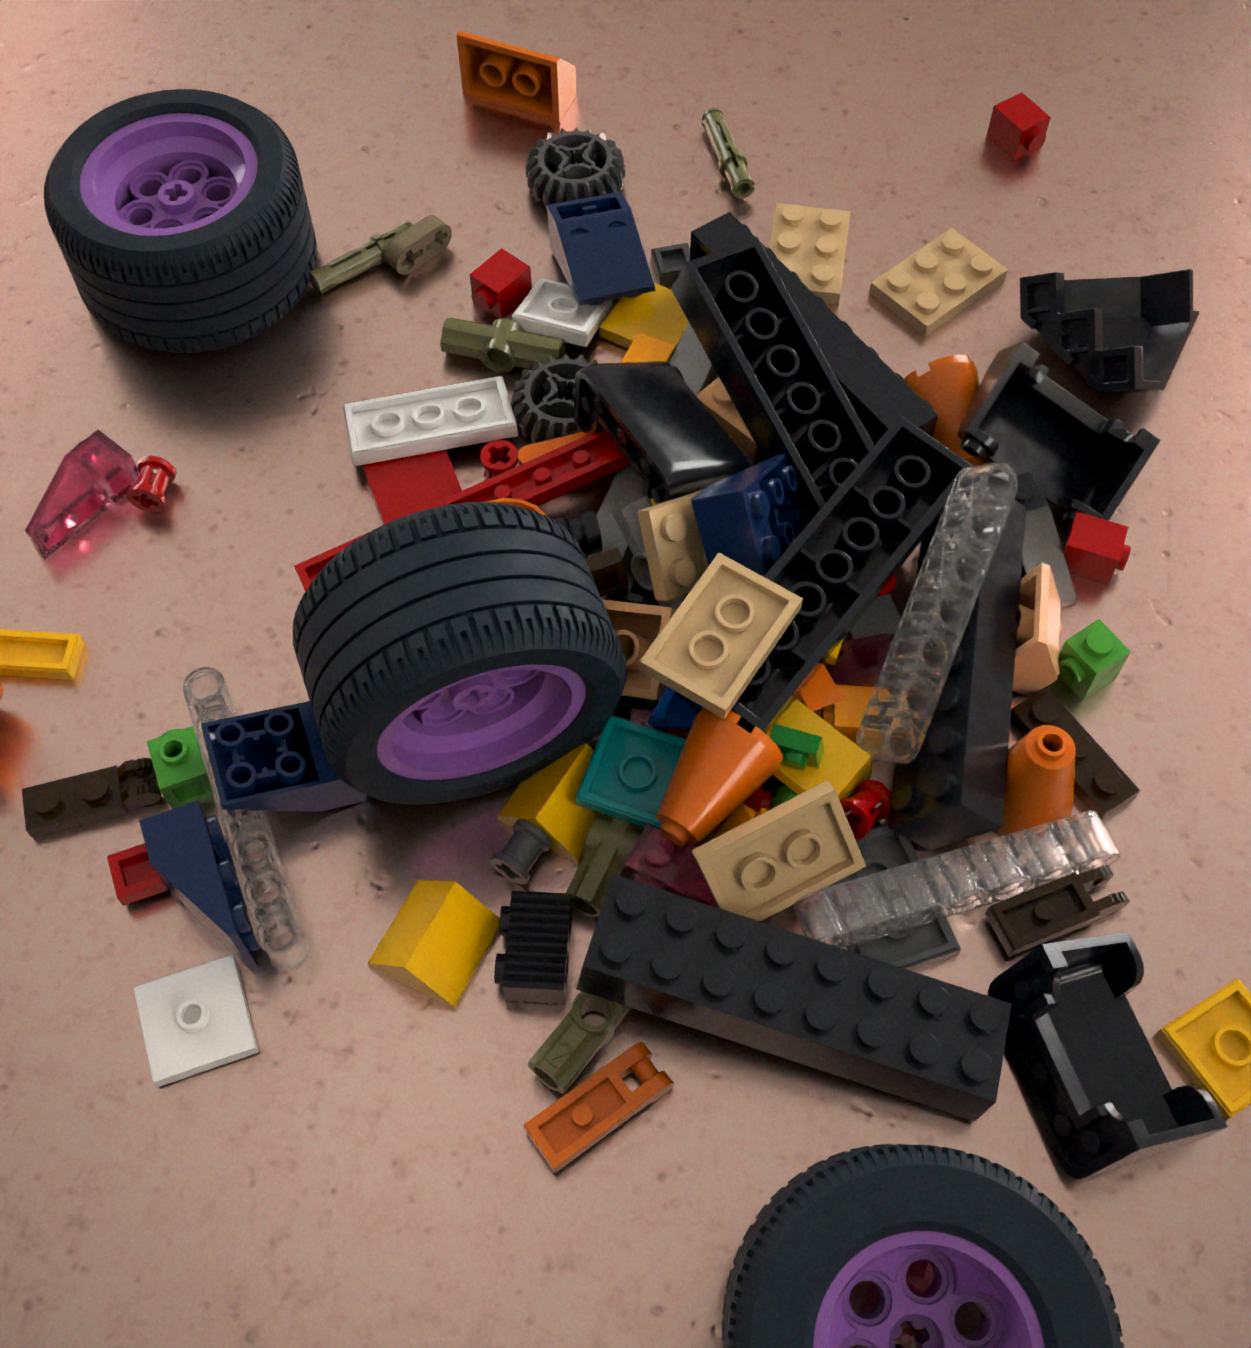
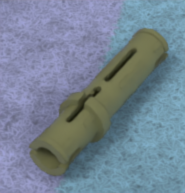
M718 108L708 109L703 113L701 117L703 122L701 123L718 157L719 171L724 178H727L733 196L739 199L746 198L755 190V183L747 170V158L742 151L738 150L723 117V112Z
M406 221L397 226V228L382 235L376 233L364 245L345 253L322 267L320 266L312 270L310 274L313 287L322 295L333 287L350 280L380 263L386 265L387 263L384 259L386 247L392 239L413 226L410 221Z

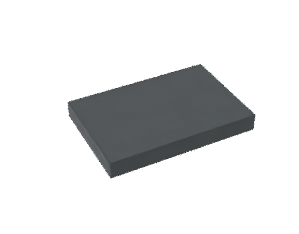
M888 824L870 829L864 838L856 839L866 867L828 886V888H832L836 897L831 905L852 952L910 971L959 955L961 947L910 840L889 829Z

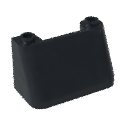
M1021 342L1000 350L989 365L957 432L958 437L962 440L960 447L976 458L982 459L985 457L1012 477L1031 472L1045 499L1065 513L1062 518L1070 525L1076 512L1109 521L1161 440L1144 428L1140 429L1136 435H1132L1128 430L1121 428L1124 422L1118 418L1107 420L1046 376L1049 370L1044 365L1034 366L1040 353L1026 343Z
M666 361L593 364L576 372L573 419L584 433L592 429L596 434L604 430L643 479L642 495H648L649 499L653 498L656 504L703 490L709 485L754 466L751 457L740 451L685 383L682 373L676 366H671Z
M1129 932L1042 944L998 975L990 983L988 989V996L1012 1004L1005 1043L1006 1048L1059 1165L1070 1177L1076 1179L1087 1178L1204 1139L1228 1127L1209 1092L1201 1086L1189 1084L1172 1090L1126 997L1128 993L1135 990L1141 984L1144 976V964L1141 955Z

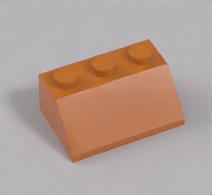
M459 30L456 37L464 96L560 123L577 96L576 66L554 56Z

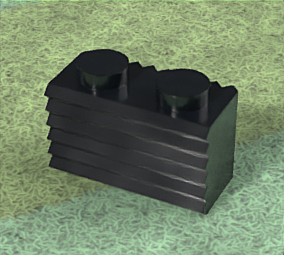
M512 891L510 906H501L499 935L507 936L505 954H496L494 982L495 984H502L506 1001L546 1002L549 1004L566 1003L573 913L572 894Z

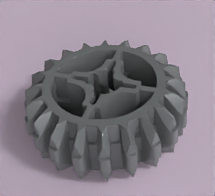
M577 127L574 131L569 132L561 128L560 134L548 133L546 140H537L536 147L530 149L527 165L525 166L527 186L530 189V193L534 195L536 203L545 204L546 210L547 205L622 192L624 178L626 177V166L624 165L622 149L616 147L615 140H606L605 133L594 135L591 128L585 132L579 131Z
M565 353L562 359L555 360L549 354L547 363L543 364L534 361L532 370L522 371L521 380L515 381L510 402L517 428L520 429L524 440L531 439L532 443L583 432L573 419L575 375L577 371L598 364L597 360L586 363L583 355L574 360L570 359L567 353Z

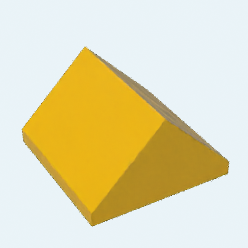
M795 699L775 723L822 737L824 753L819 769L806 765L805 770H796L780 764L778 771L773 775L796 794L800 795L828 780L836 790L839 800L852 794L862 781L870 779L873 775L871 755L799 700ZM772 727V728L769 730V732L766 734L769 738H770V735H771V732H772L773 727Z
M583 743L533 776L522 781L498 814V820L510 827L517 820H525L534 824L552 840L551 850L579 865L584 856L583 848L588 832L597 816L604 815L575 803V797L594 750L587 743Z
M418 880L367 962L368 966L456 1009L499 934L500 918L456 881Z

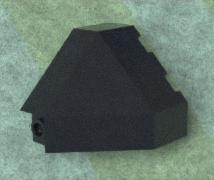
M1192 269L1141 277L1064 280V273L1052 272L1020 278L1021 319L1031 329H1036L1048 341L1047 345L1069 366H1074L1087 379L1085 382L1095 392L1135 393L1164 390L1200 311L1193 310Z

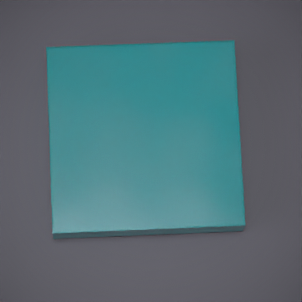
M611 715L604 725L575 797L576 805L661 833L659 828L662 824L658 821L656 815L686 739Z

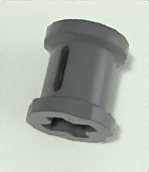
M517 820L512 826L513 835L500 853L493 854L490 858V863L507 879L517 884H526L530 879L529 870L541 852H547L550 849L552 840L534 824L525 820Z

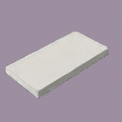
M503 376L342 405L353 467L518 436L517 424Z

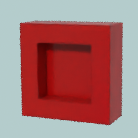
M145 843L107 856L116 896L122 906L168 890L150 864Z

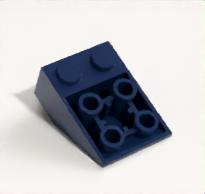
M622 192L547 205L550 247L579 306L586 304L598 305L604 301L622 297L635 298L643 293L655 291V284L635 219Z
M786 453L778 454L709 485L691 499L708 566L716 555L721 553L764 577L808 525L806 512L803 508H799L796 496L798 487L797 474L794 467L788 464Z
M310 701L201 723L222 810L321 812L367 800L366 794L343 782L335 774L327 761Z
M199 800L139 820L150 864L175 901L251 971L258 969L254 951L261 949L260 939L253 921L248 920L244 906L249 905L243 883L240 877L236 878L232 863L236 862L234 850L229 837L223 834L216 814L208 817Z

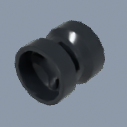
M593 509L580 511L576 517L569 520L562 515L552 517V519L569 531L578 542L582 552L592 555L603 551L600 528Z

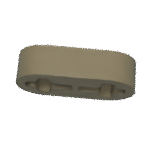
M435 215L424 217L390 241L386 247L384 259L398 273L408 275L446 249L452 237V230Z

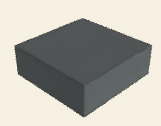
M688 243L651 249V261L659 285L674 284L684 264L690 261V247Z

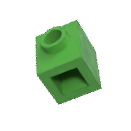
M1098 619L1064 642L1058 657L1060 661L1058 676L1083 701L1117 678L1131 651Z
M193 726L185 729H172L163 733L158 738L146 741L159 789L171 809L218 794L205 748Z

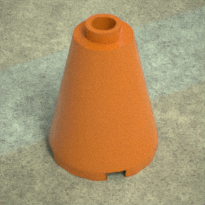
M951 355L936 359L928 363L930 371L918 377L916 370H914L904 379L907 385L921 399L928 401L938 414L933 438L975 467L969 476L971 477L982 472L986 468L985 463L989 461L985 457L979 459L965 452L960 447L962 440L957 435L980 386L977 367L967 355Z
M704 707L697 713L656 817L662 824L659 831L678 846L683 847L686 842L697 845L774 775L783 760V754L778 746L761 729L755 726L752 732L749 733L737 725L742 716L731 710L725 719Z
M1052 725L1036 727L1008 749L1003 827L998 829L1006 837L1024 842L1045 840L1061 829L1071 816L1074 804L1076 748L1071 736L1063 729Z

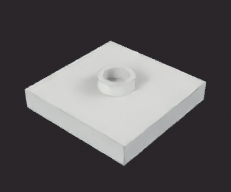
M540 278L513 313L512 320L520 324L525 332L564 339L567 343L587 347L599 326L612 309L613 299L598 305L586 304L579 306L568 284Z
M233 954L133 987L152 1080L157 1087L259 1053L237 961Z

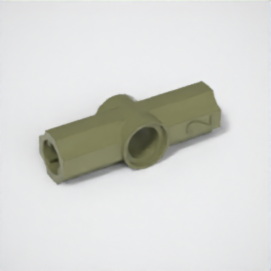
M446 318L440 340L442 352L481 359L486 367L499 373L510 372L514 366L532 369L534 361L543 364L547 363L549 354L555 360L562 359L566 349L564 339L525 332L520 324L506 318L497 319L492 325L456 318Z
M606 814L597 816L585 840L584 856L566 893L572 894L573 908L577 912L591 918L599 917L612 875L615 874L622 877L624 872L628 874L632 870L644 841V827Z
M581 991L576 995L570 1012L529 1060L528 1067L546 1086L564 1094L598 1050L612 1041L616 1028L632 1008L619 1004L616 1001L613 1002ZM598 1011L605 1015L607 1021L602 1025L591 1026L585 1023L581 1017L586 1012Z

